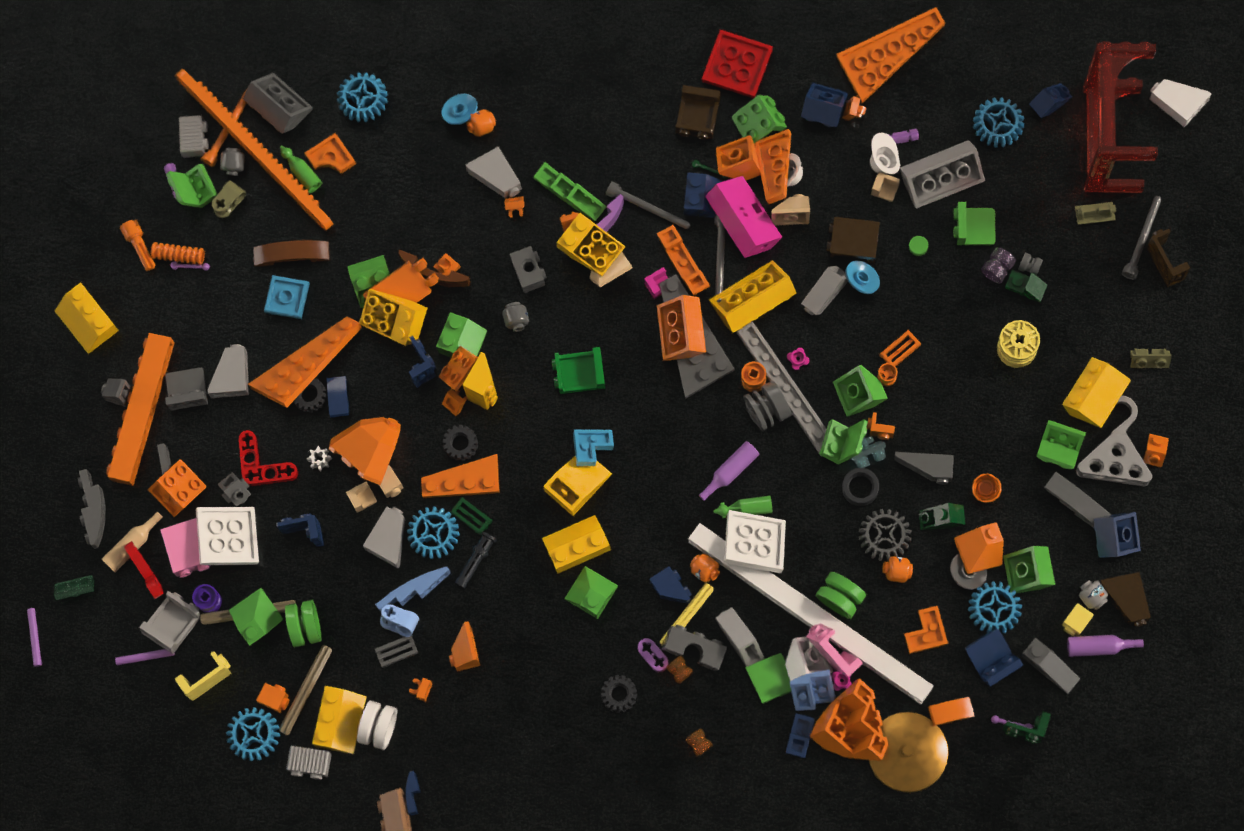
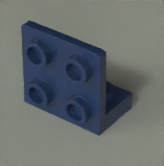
M411 336L409 338L412 346L423 362L422 364L414 365L411 371H409L414 385L418 388L436 377L434 372L436 367L430 355L424 350L419 339L415 340Z
M303 514L300 515V518L281 519V522L276 523L277 528L283 535L306 530V535L310 542H313L316 547L324 546L321 526L315 515Z
M998 628L993 629L965 647V651L981 680L989 686H992L1023 666L1021 660L1012 654Z

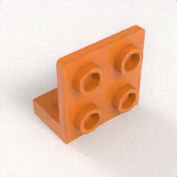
M460 346L453 353L448 364L443 367L439 378L453 390L458 391L478 357Z
M180 459L148 491L175 517L206 488V485Z

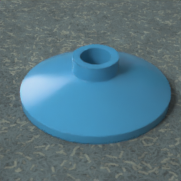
M469 94L453 96L444 104L442 117L449 124H462L471 119L472 115L470 114L476 113L477 101Z
M853 261L847 266V280L857 291L871 294L879 288V276L869 264L862 261Z

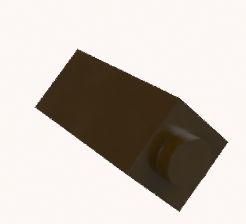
M1139 572L1100 581L1101 585L1108 592L1107 598L1128 625L1134 624L1135 627L1146 625V622L1151 617Z

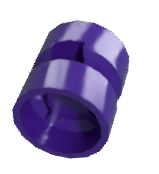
M200 585L193 592V602L201 612L211 613L217 612L222 604L221 596L211 585Z

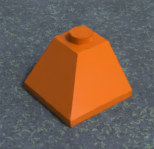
M751 135L716 148L718 172L720 175L730 178L743 176L745 180L761 175L756 148Z
M997 523L978 527L954 538L967 575L1002 565L1004 540Z
M468 621L464 622L451 649L452 655H449L451 666H455L457 671L480 666L472 628Z

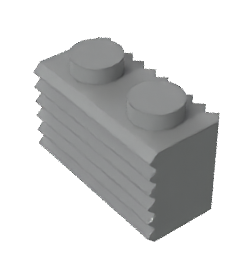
M202 116L179 117L180 153L184 158L203 156L205 150H208V140L205 139V132H208L207 121H204Z
M291 746L287 770L293 776L303 777V774H310V778L322 780V776L328 777L332 754L329 751Z

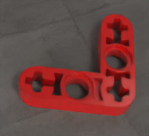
M246 430L239 435L242 478L249 486L288 482L297 478L298 469L291 462L260 466L258 443L255 434L252 431ZM248 435L253 439L249 441L251 449H247V443L243 441ZM249 453L255 456L254 461L251 463H247L244 460L245 456ZM289 467L294 471L291 472V476H288L287 473H281L282 477L279 478L278 468H280L281 472H286ZM274 470V478L267 479L265 477L266 471ZM259 471H261V476L263 480H260L259 476L253 477V481H250L249 478L246 477L250 476L251 472L254 475H260Z
M131 541L124 545L126 552L144 577L146 586L153 597L156 599L164 594L160 582L135 544Z

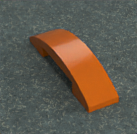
M674 225L657 233L668 257L690 292L695 295L710 287L702 271L698 269L683 244L682 238Z

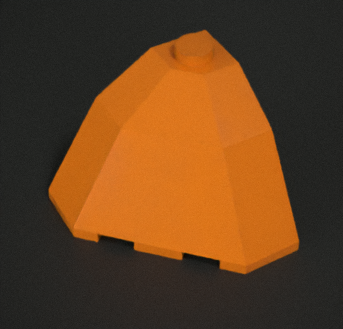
M384 417L360 420L330 440L329 450L341 455V460L350 468H353V466L357 468L359 476L381 485L397 443L401 424L395 419Z
M857 679L829 704L816 721L810 735L824 749L847 758L880 761L883 759L888 747L887 738L883 737L880 727L883 725L879 710L875 709L873 699H875L874 692L860 679Z

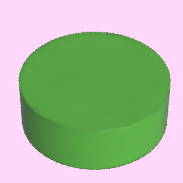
M922 236L913 237L909 243L910 252L915 256L924 255L928 250V241Z

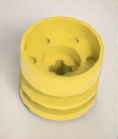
M1023 320L1007 324L1002 329L997 344V354L1001 361L1007 366L1014 368L1030 364L1035 358L1040 344V336L1037 329L1031 323Z

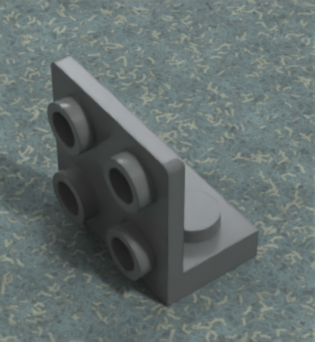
M203 368L166 373L168 397L165 399L170 411L208 404Z

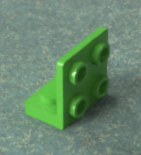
M833 419L829 421L819 455L838 465L859 455L862 450L863 438L867 433L866 426L868 421L862 420L849 428Z

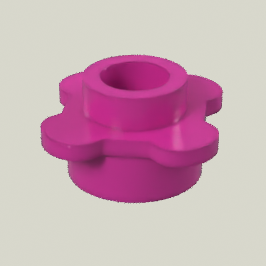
M798 348L787 355V359L791 361L792 368L795 370L809 363V358L806 357L803 348Z
M837 671L832 673L834 690L847 689L852 685L850 676L848 677Z

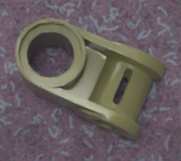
M232 181L227 182L212 201L214 212L219 218L229 216L246 195V192Z

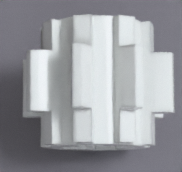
M317 446L315 451L310 450L311 456L307 460L312 463V469L318 467L319 471H322L323 467L329 468L328 462L332 460V457L327 455V449L321 450ZM317 457H320V458L322 457L323 460H322V461L316 460V458H317Z

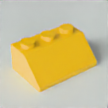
M81 283L64 295L55 310L88 354L118 332L112 321Z
M481 352L463 383V388L469 401L488 410L490 406H494L498 396H496L497 393L486 356Z
M1092 357L1063 402V406L1069 415L1102 428L1131 380L1110 364Z
M595 515L542 538L557 574L611 550Z
M325 686L312 744L318 748L354 754L366 696L344 689Z

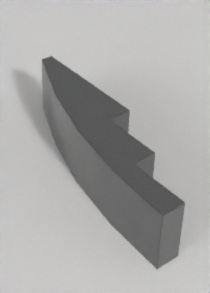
M1057 472L1054 473L1044 487L1046 491L1057 497L1060 503L1075 512L1074 515L1093 528L1094 518L1111 515L1086 493Z

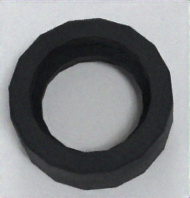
M855 468L849 471L842 483V493L845 499L855 506H866L872 503L879 491V481L876 475L865 468ZM857 476L866 477L872 484L871 493L864 498L853 496L849 490L850 481Z

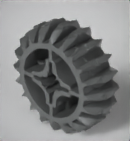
M880 509V515L873 511V518L867 515L866 520L868 522L862 521L861 525L864 528H860L859 533L864 535L859 536V540L865 541L861 544L862 548L868 546L865 551L866 554H869L871 551L873 552L871 558L874 559L877 554L880 555L879 561H882L883 556H886L888 561L890 555L898 557L896 552L903 555L904 550L902 548L908 549L909 545L905 542H911V538L907 536L911 534V530L906 529L909 527L908 522L902 524L905 519L904 516L898 519V512H895L894 516L890 515V509H888L887 514H884V510ZM888 521L891 524L889 526H882L878 522ZM871 527L875 529L877 534L873 543L869 538ZM897 528L901 534V540L898 544L892 535ZM882 532H884V534L885 532H889L887 539L886 537L885 539L881 538ZM881 544H887L888 546H892L893 548L880 549L878 547Z

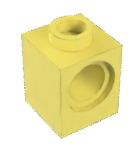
M1077 603L1062 626L1065 627L1064 630L1069 635H1076L1078 637L1094 614Z

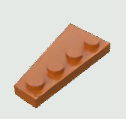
M789 129L755 142L765 198L768 204L785 199L787 195L791 131Z
M495 454L422 477V497L433 498L500 493L498 455Z

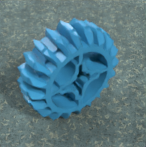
M359 72L356 78L351 75L350 81L345 79L346 85H340L342 91L337 93L339 96L337 99L340 104L339 108L344 110V115H349L351 120L356 117L357 122H360L361 118L367 122V117H371L374 120V114L380 116L379 109L384 110L385 106L383 104L387 103V98H385L387 91H384L386 88L384 84H381V80L376 79L375 75L369 77L368 73L361 77ZM367 86L373 88L377 95L368 92ZM348 99L356 102L358 107H352L348 103Z
M995 97L992 99V103L986 100L985 105L981 104L979 106L980 110H976V117L973 119V122H975L973 128L977 130L976 135H982L981 142L987 140V145L993 142L995 148L998 146V143L1005 147V142L1011 145L1012 140L1017 141L1018 135L1022 134L1021 129L1024 128V123L1022 122L1024 116L1020 115L1021 109L1015 110L1017 107L1016 103L1011 106V100L1009 99L1005 103L1003 102V97L1000 98L999 102H997ZM993 111H1000L999 113H996V114L990 113V112H993ZM1006 113L1012 118L1014 124H1011V121L1006 118ZM1002 117L1001 122H1000V123L997 125V127H996V123H997V122L1000 120V118ZM984 121L992 127L991 131L986 128ZM1001 131L1006 132L1005 134H997Z
M426 507L425 514L420 510L418 511L419 518L415 515L412 517L415 523L409 522V526L413 529H407V533L411 535L407 539L412 542L410 546L411 548H416L415 552L417 554L422 551V557L425 558L429 553L430 559H433L436 553L437 557L441 558L440 552L448 555L446 549L453 550L454 547L451 543H458V540L454 537L459 536V532L454 530H457L459 526L454 524L456 521L455 517L450 518V512L444 514L443 508L437 512L436 507H433L432 512H430L429 508ZM439 519L444 522L442 524H432L429 520ZM424 523L426 530L418 538L419 528ZM428 526H430L432 530L436 531V536L438 539H436L435 536H433L430 533V529ZM448 527V536L446 540L442 542L441 534L445 532V529ZM433 541L438 546L428 547L423 545L422 543Z
M992 582L991 588H989L987 583H984V590L978 587L977 592L979 594L973 592L972 597L974 599L969 600V604L973 606L969 607L968 611L975 612L970 615V619L977 618L974 625L977 626L981 623V631L987 627V633L995 628L1001 629L1003 633H1006L1005 626L1011 630L1013 628L1012 623H1018L1016 617L1021 616V613L1016 610L1021 609L1022 605L1015 604L1020 601V598H1013L1016 591L1014 590L1009 593L1010 586L1007 585L1003 589L1002 582L999 583L998 587H996L995 582ZM991 594L990 603L979 606L980 600L984 596ZM997 594L1005 597L1009 604L1002 603L998 599ZM994 602L997 605V607L999 606L996 615L993 609H990L992 608ZM1011 610L1010 616L1005 621L999 622V615ZM980 612L989 614L993 622L986 620Z
M253 707L252 713H250V710L246 708L245 715L239 711L238 715L240 718H232L236 722L234 725L228 724V727L233 730L227 731L226 734L232 736L227 739V742L233 743L230 749L236 750L235 754L237 756L242 754V759L245 760L249 755V760L254 761L256 755L257 759L261 760L262 753L268 757L267 750L269 749L272 752L275 750L271 746L272 743L278 745L279 742L274 737L278 738L280 734L274 731L278 730L279 726L273 725L277 720L275 718L270 719L271 713L265 714L264 709H261L258 713L257 708ZM252 719L260 720L259 723L256 722L252 726H248L245 724V722ZM265 724L268 727L267 740L262 737ZM240 728L245 732L242 744H240L238 738ZM247 729L255 732L260 740L251 736ZM255 742L262 745L256 749H246L247 746H251Z

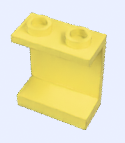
M211 653L219 667L195 684L191 685L182 675L175 678L185 695L192 701L231 674L228 669L231 666L221 654Z

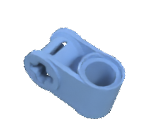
M390 604L385 605L381 610L380 624L384 629L399 633L405 637L412 635L419 621L418 615Z

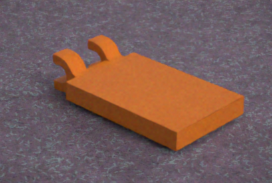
M421 258L413 265L409 261L370 289L417 303L431 293L432 290L429 287L438 283L439 278L434 272L424 279L420 271L425 269L428 263L424 258ZM369 289L363 293L365 299L367 298Z

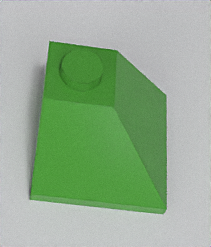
M862 365L855 367L833 381L846 416L873 408L888 399L881 381Z
M585 566L566 595L565 600L598 619L618 585Z
M259 588L229 609L239 632L249 645L266 635L284 619L262 588Z

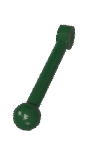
M698 160L692 162L693 168H702L720 175L718 170L704 166ZM720 175V176H722L723 179H727V178H728V177H726V176Z

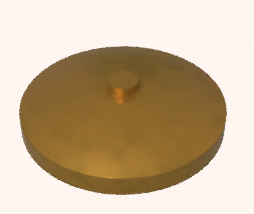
M911 712L898 713L883 720V725L880 727L883 737L887 738L888 747L882 760H869L876 777L889 788L900 792H917L931 786L941 776L948 758L946 739L940 728L933 726L932 720Z

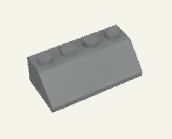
M969 140L900 168L904 185L915 208L985 181L977 148Z

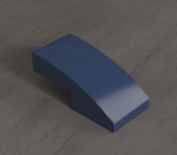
M346 376L327 378L330 418L348 416L349 400Z
M796 713L786 753L805 758L815 718Z
M414 771L409 773L406 784V804L410 816L418 814L413 795L420 793Z

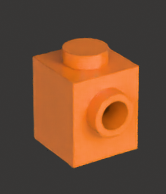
M265 683L256 701L281 713L282 709L285 710L288 706L289 695L282 686L275 684L273 687Z

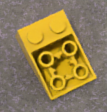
M581 213L578 214L557 241V248L600 276L606 273L625 248L623 244Z
M369 289L359 323L405 346L411 345L409 337L413 336L415 340L419 338L427 308L411 300Z
M574 456L543 487L549 496L574 516L612 473L598 461L596 466H576V457Z

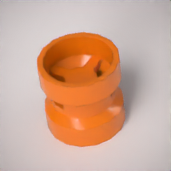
M885 363L880 366L877 378L883 386H891L895 383L898 372L897 368L891 363Z

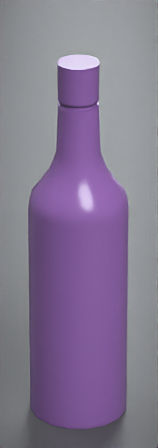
M747 441L743 443L714 472L712 482L699 495L700 498L705 501L717 488L728 486L759 456V452Z
M1115 635L1067 638L1069 657L1114 655L1125 648L1143 647V639L1123 640Z

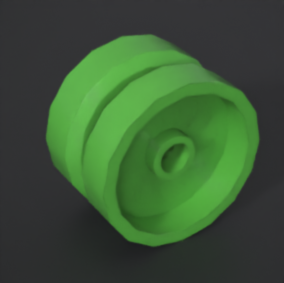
M830 572L825 579L828 587L821 586L815 596L829 609L845 618L851 619L857 610L854 604H861L866 594L852 581L840 574Z
M304 601L301 605V612L295 603L286 605V624L293 647L304 646L306 641L305 633L311 644L321 642L320 623L314 601Z

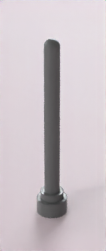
M613 181L610 183L606 192L607 196L617 198L621 194L624 200L684 229L690 228L689 222L621 190L622 188L619 187V184Z
M1160 196L1154 197L1131 261L1123 268L1122 275L1128 279L1134 280L1137 278L1139 272L1137 264L1161 203Z
M715 215L714 221L716 228H718L715 296L723 291L726 229L717 215Z

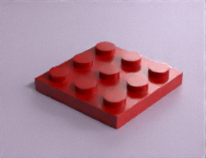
M720 30L703 74L702 82L755 98L773 46Z

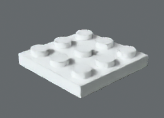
M197 507L196 520L200 565L258 564L254 507Z
M729 510L727 514L724 563L782 573L786 520Z

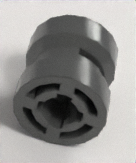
M1025 252L1018 270L1022 272L1027 271L1030 275L1034 273L1037 276L1043 259L1033 258L1031 254Z

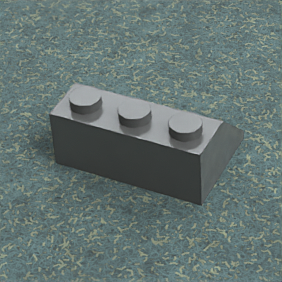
M274 73L252 81L243 97L250 107L254 108L281 133L294 129L313 108Z

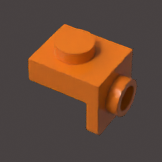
M873 412L872 418L868 417L867 429H871L870 435L878 436V439L881 440L893 438L895 426L876 424L877 413Z
M1149 434L1146 453L1143 459L1145 464L1162 467L1169 438Z

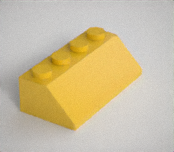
M772 260L720 294L709 299L723 323L734 333L797 293L790 277Z

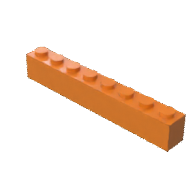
M149 333L148 338L144 340L143 356H140L138 360V373H135L133 377L134 387L128 394L127 402L129 404L122 415L123 425L118 429V442L112 449L113 459L111 464H108L106 471L107 477L113 482L134 485L173 350L174 341L171 337Z

